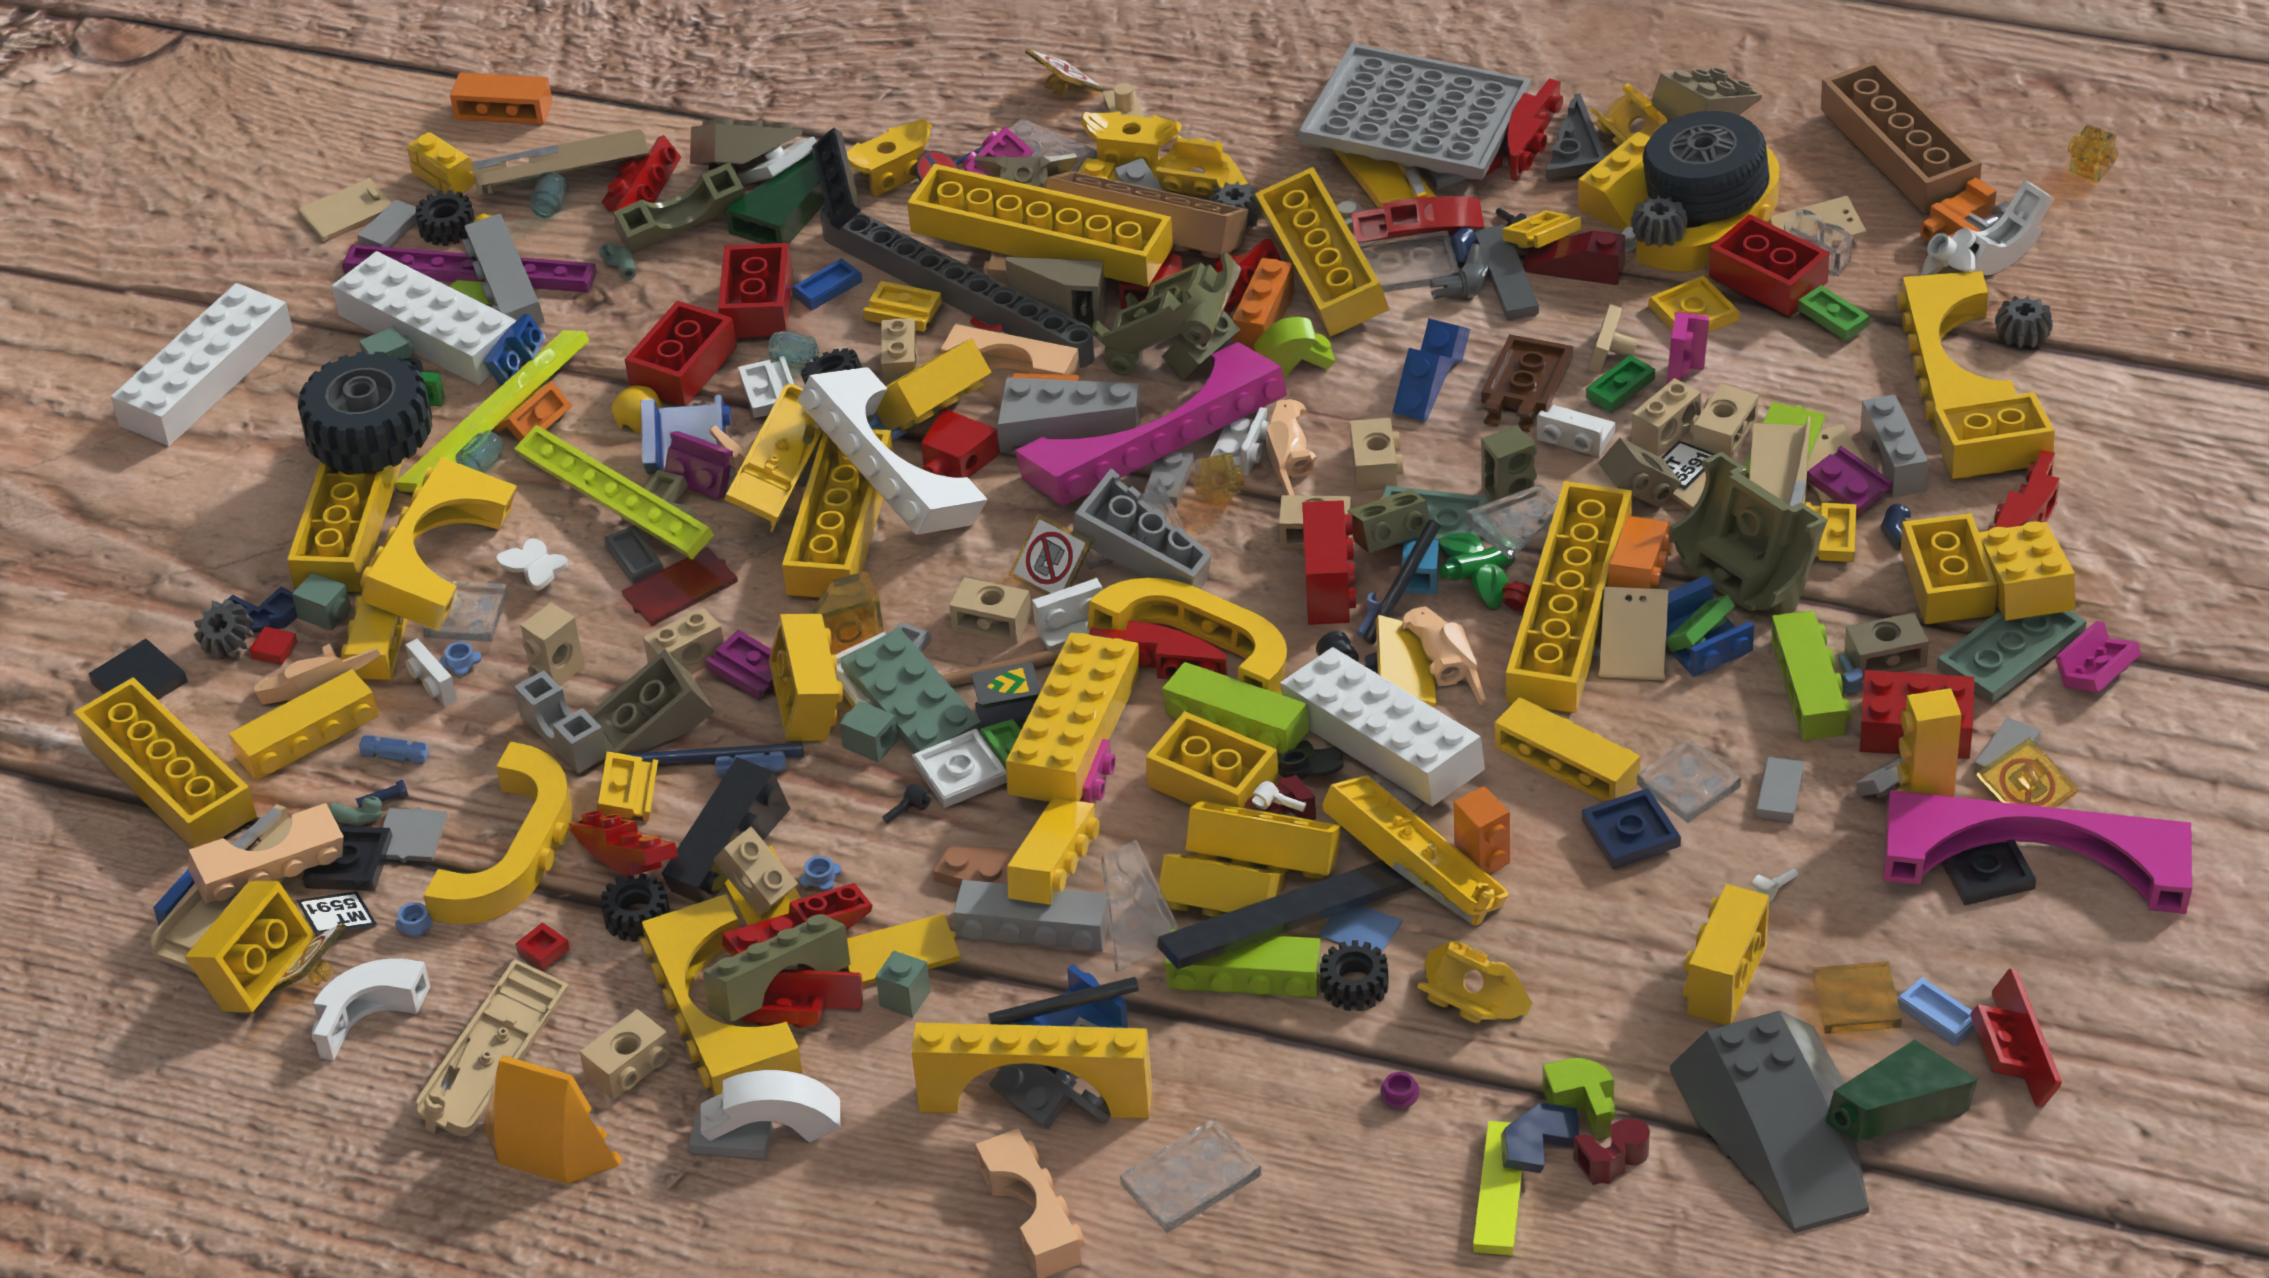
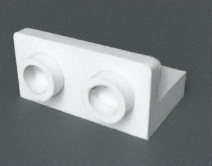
M1553 405L1549 412L1540 411L1537 415V440L1596 457L1601 456L1615 434V422Z
M1260 407L1255 419L1243 417L1223 428L1209 458L1210 469L1249 475L1254 463H1259L1262 455V445L1266 441V428L1270 424L1267 408Z
M1097 578L1032 600L1036 632L1047 650L1063 647L1070 632L1089 634L1090 630L1087 629L1089 600L1103 590Z

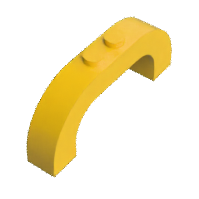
M1766 146L1770 175L1769 184L1759 201L1750 209L1725 220L1709 222L1699 227L1685 228L1683 239L1675 241L1673 246L1663 244L1659 248L1658 245L1653 244L1647 247L1645 241L1641 242L1636 239V261L1666 271L1688 272L1702 270L1709 266L1710 246L1748 214L1768 222L1777 206L1779 196L1780 169L1778 160L1773 152Z
M1137 578L1118 582L1103 589L1089 600L1087 625L1089 630L1091 627L1126 630L1128 621L1170 625L1244 658L1245 661L1238 667L1237 680L1278 694L1281 692L1280 682L1284 680L1286 642L1280 631L1271 622L1252 611L1192 585L1164 578Z
M510 741L496 766L501 791L529 797L535 803L506 855L498 864L488 870L473 874H462L441 869L436 871L423 894L427 912L430 913L433 921L448 924H474L500 917L522 904L534 892L545 871L551 869L558 847L565 843L568 836L569 823H571L572 804L565 773L559 763L548 753L533 746Z

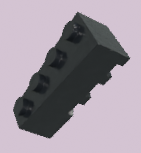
M736 757L677 848L678 857L671 858L661 873L671 892L697 903L715 898L728 880L727 876L713 861L718 853L750 827L764 840L791 808L773 771Z

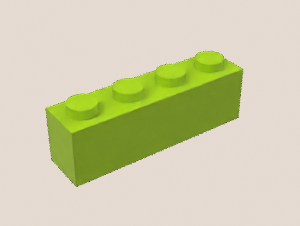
M1814 610L1773 615L1771 643L1802 741L1845 736L1846 720H1851V707L1849 700L1842 698V678L1840 673H1834V653L1831 648H1826L1827 634L1824 624L1818 623Z
M1187 662L1180 666L1162 688L1167 715L1178 719L1184 711L1275 748L1277 753L1280 754L1294 750L1310 730L1307 703Z
M1273 936L1178 970L1166 957L1167 989L1317 997L1320 963H1322L1321 938Z

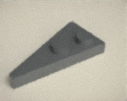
M1581 93L1574 94V98L1568 106V115L1566 120H1563L1558 133V142L1554 144L1550 164L1547 163L1546 166L1547 180L1581 175L1585 170L1589 171L1606 157Z

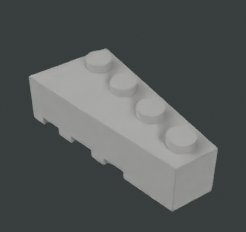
M1007 377L997 424L1000 453L1012 452V447L1027 445L1041 437L1046 439H1081L1084 437L1114 434L1139 427L1141 417L1139 383Z
M1111 468L1075 512L1072 536L1085 542V546L1144 578L1171 579L1201 589L1208 580L1212 554L1182 528H1175L1171 525L1161 510L1150 507L1141 499L1142 494L1133 486L1128 488L1119 480L1120 475Z

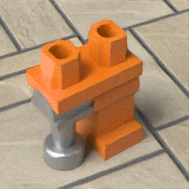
M1975 177L1967 182L1965 191L1952 199L1947 198L1931 206L1930 218L1921 223L1920 235L1923 239L1930 242L1937 233H1945L1952 238L1958 230L1963 228L1976 232L1984 231L1992 227L2004 215L2010 203L2002 202L1995 206L1997 191Z

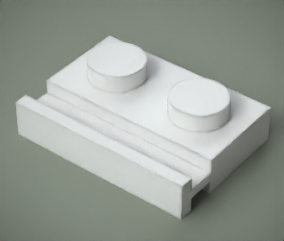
M784 356L779 357L780 361L774 363L766 360L738 367L739 378L754 418L768 416L783 387L787 384L794 385Z

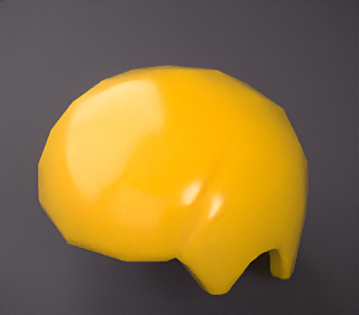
M633 385L620 391L610 408L612 417L620 428H623V425H627L635 433H642L641 400L654 399L657 407L663 408L656 392L649 387Z

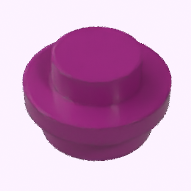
M1394 1072L1388 1075L1381 1085V1099L1392 1108L1402 1109L1410 1107L1419 1098V1086L1410 1074Z

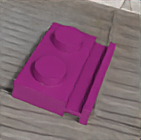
M680 431L670 433L672 442L667 450L664 472L684 476L688 483L687 488L716 499L724 498L727 492L731 469L729 460L730 456H733L734 451Z
M1843 446L1838 447L1835 454H1829L1808 470L1806 480L1839 504H1857V517L1877 503L1885 492H1891L1893 483Z
M737 630L715 650L716 654L711 658L708 656L705 659L707 670L759 701L767 690L771 691L774 688L768 662L771 649L740 630Z

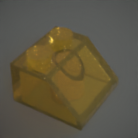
M867 571L833 580L810 611V614H822L825 628L830 629L831 655H836L884 632L880 599Z

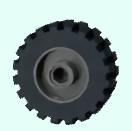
M366 351L356 352L357 355L348 357V355L338 357L336 362H327L322 365L321 371H315L309 377L308 382H305L300 391L298 410L306 444L310 452L323 464L330 468L335 466V469L347 473L348 470H353L356 474H365L367 470L379 472L383 471L384 467L390 465L395 467L401 464L402 459H409L416 454L417 447L421 448L432 429V413L422 374L417 371L415 366L408 361H404L401 357L393 354L389 357L384 352L377 351L374 354H367Z

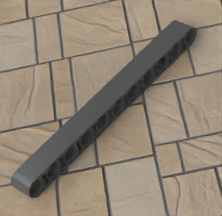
M826 204L820 209L824 241L913 287L941 292L943 302L973 317H977L990 326L1001 324L1002 332L1008 335L1078 348L1080 368L1087 367L1093 363L1095 358L1093 333L1088 325L862 212H859L842 228L837 230L830 224Z

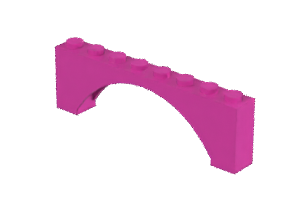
M1236 342L1211 355L1213 363L1211 376L1194 397L1178 409L1157 420L1130 430L1082 439H1046L1041 437L1016 449L1015 453L1021 477L1051 499L1065 506L1091 493L1111 468L1121 478L1259 410L1260 407L1263 408L1287 396L1282 368L1245 345Z
M1890 790L1885 818L1883 881L1921 885L1922 876L1947 858L1962 851L1982 845L2007 842V840L2035 842L2074 851L2106 866L2139 892L2148 902V910L2187 913L2193 889L2191 822Z

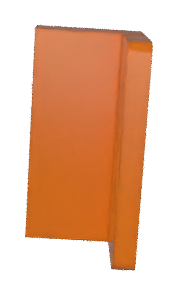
M551 380L534 391L493 430L498 433L508 427L518 441L521 442L535 425L546 430L572 405Z

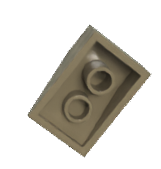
M664 649L590 712L589 715L602 727L606 751L629 754L640 753L688 734L712 714L714 709L690 672Z

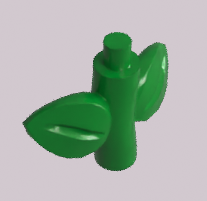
M1454 533L1439 538V546L1450 556L1447 563L1439 568L1441 577L1444 579L1451 578L1454 581L1472 578L1473 587L1480 599L1490 609L1495 610L1502 603L1504 595L1502 588L1504 584L1508 583V577L1503 568L1511 566L1515 561V553L1512 546L1504 542L1484 550L1483 542L1477 536L1470 533Z

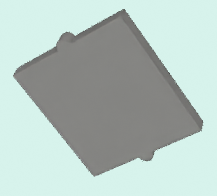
M420 807L415 809L389 808L383 827L390 828L393 836L386 853V859L400 860L402 863L407 862V860L433 862L448 816L447 811L421 810Z

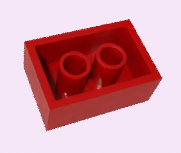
M1748 214L1710 246L1709 278L1790 316L1798 309V300L1820 285L1824 286L1828 283L1830 252Z
M789 243L724 246L718 313L733 319L735 338L787 336L793 276Z
M676 301L624 359L629 387L633 385L649 387L656 392L659 399L680 406H687L737 348L733 319L719 313Z
M1344 500L1302 502L1308 625L1350 623L1349 609L1356 608L1355 587L1349 588L1348 584H1355L1354 562H1347V560L1354 559L1353 538H1346V535H1352V515L1345 514Z
M1864 670L1859 752L1900 754L1899 738L1904 737L1901 712L1906 711L1907 695L1951 688L1962 714L1958 758L1970 759L1973 730L1974 677Z

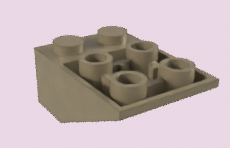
M1711 67L1710 70L1693 68L1692 71L1687 72L1676 69L1672 73H1660L1651 102L1657 111L1661 112L1667 119L1672 120L1686 114L1701 111H1723L1740 115L1761 100L1762 95L1752 90L1753 86L1742 80H1733L1728 77L1729 73L1717 67Z
M723 118L702 120L701 126L691 127L690 164L708 166L710 164L722 166L729 162L731 164H744L802 135L803 129H791V123L786 122L763 124V121L744 120V122H734V119Z
M1006 257L1008 286L1088 325L1091 329L1095 321H1099L1104 326L1107 315L1103 261Z

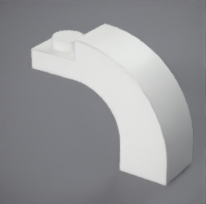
M2024 180L2004 215L1992 227L1980 232L1970 230L1976 236V241L1969 248L1975 256V270L1973 272L1983 271V275L1995 274L2019 260L2031 248L2044 230L2038 225L2055 198Z
M381 959L353 967L332 980L320 992L313 1003L318 1020H316L312 1029V1040L316 1043L319 1057L334 1061L350 1028L359 1019L368 1014L384 1010L417 1014L430 989L425 962L409 959Z
M760 1070L738 1074L723 1080L722 1094L701 1103V1134L709 1141H712L748 1123L773 1121L793 1128L810 1143L841 1128L840 1098L819 1081L794 1072Z

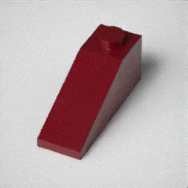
M1593 230L1561 238L1539 248L1530 247L1523 263L1524 271L1526 273L1618 286L1625 266V235Z

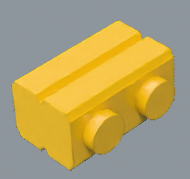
M431 132L421 135L407 146L408 157L411 159L412 173L439 191H443L444 194H447V190H453L454 195L458 191L464 193L475 185L474 174L471 171V158Z

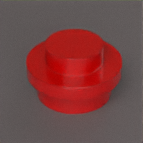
M1520 581L1504 584L1502 588V593L1504 594L1502 602L1514 610L1524 612L1531 587Z

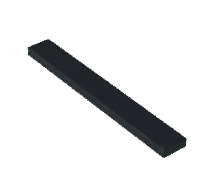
M1383 860L1161 935L1158 937L1157 947L1178 970L1416 887V885L1392 869Z

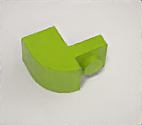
M1289 317L1275 322L1254 343L1255 352L1281 366L1284 377L1289 375L1301 359L1326 370L1335 362L1330 341L1322 334H1315L1311 320L1304 317Z
M1569 1058L1542 1064V1090L1548 1104L1577 1108V1113L1584 1111L1596 1140L1611 1137V1120L1616 1119L1614 1078L1611 1073L1601 1064L1583 1058Z

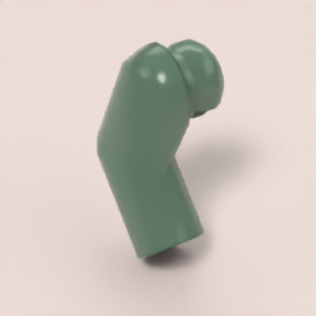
M609 242L600 247V257L603 258L606 264L619 268L620 275L624 280H631L636 276L633 255L629 249L614 246Z
M368 796L362 800V807L353 809L339 803H332L329 810L336 822L358 827L377 821L380 818L382 802L377 797Z

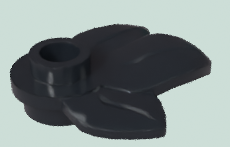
M1304 740L1299 742L1294 750H1289L1280 756L1278 773L1285 778L1297 775L1300 780L1308 775L1325 776L1333 774L1344 767V763L1341 761L1343 751L1337 747L1314 749L1309 741Z

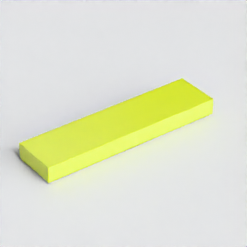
M1488 1121L1473 1253L1513 1256L1523 1170L1503 1167L1501 1134L1511 1122Z

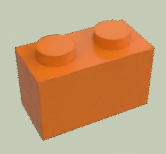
M1482 786L1454 801V846L1489 874L1502 869L1510 863V812L1485 786Z

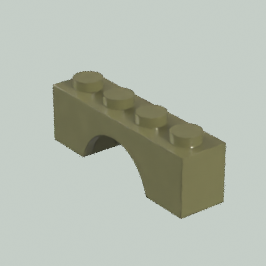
M729 162L701 174L691 188L675 198L659 203H649L645 200H640L614 211L615 229L625 248L634 253L725 214V209L730 204L744 196V188Z
M814 915L809 917L806 922L792 929H784L777 936L762 943L752 944L747 950L733 957L723 958L716 965L703 970L709 1011L733 1022L762 1008L764 995L770 982L781 970L790 965L797 964L803 970L838 971L851 965L845 925L827 915Z

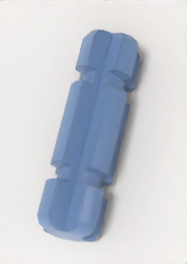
M364 735L359 742L360 754L363 756L375 757L378 754L379 758L407 761L410 758V762L422 764L426 762L429 755L428 745L424 742L413 741L412 744H409V740L381 737L378 740V736Z
M782 751L769 752V755L764 753L735 755V758L720 756L715 761L716 773L719 777L725 776L736 757L773 772H783L786 770V756Z

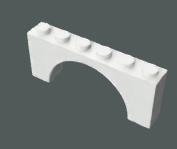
M868 367L809 376L797 399L798 403L916 535L974 525L987 502V498L968 477H945L915 467L889 450L874 434L866 416L874 415L887 388Z

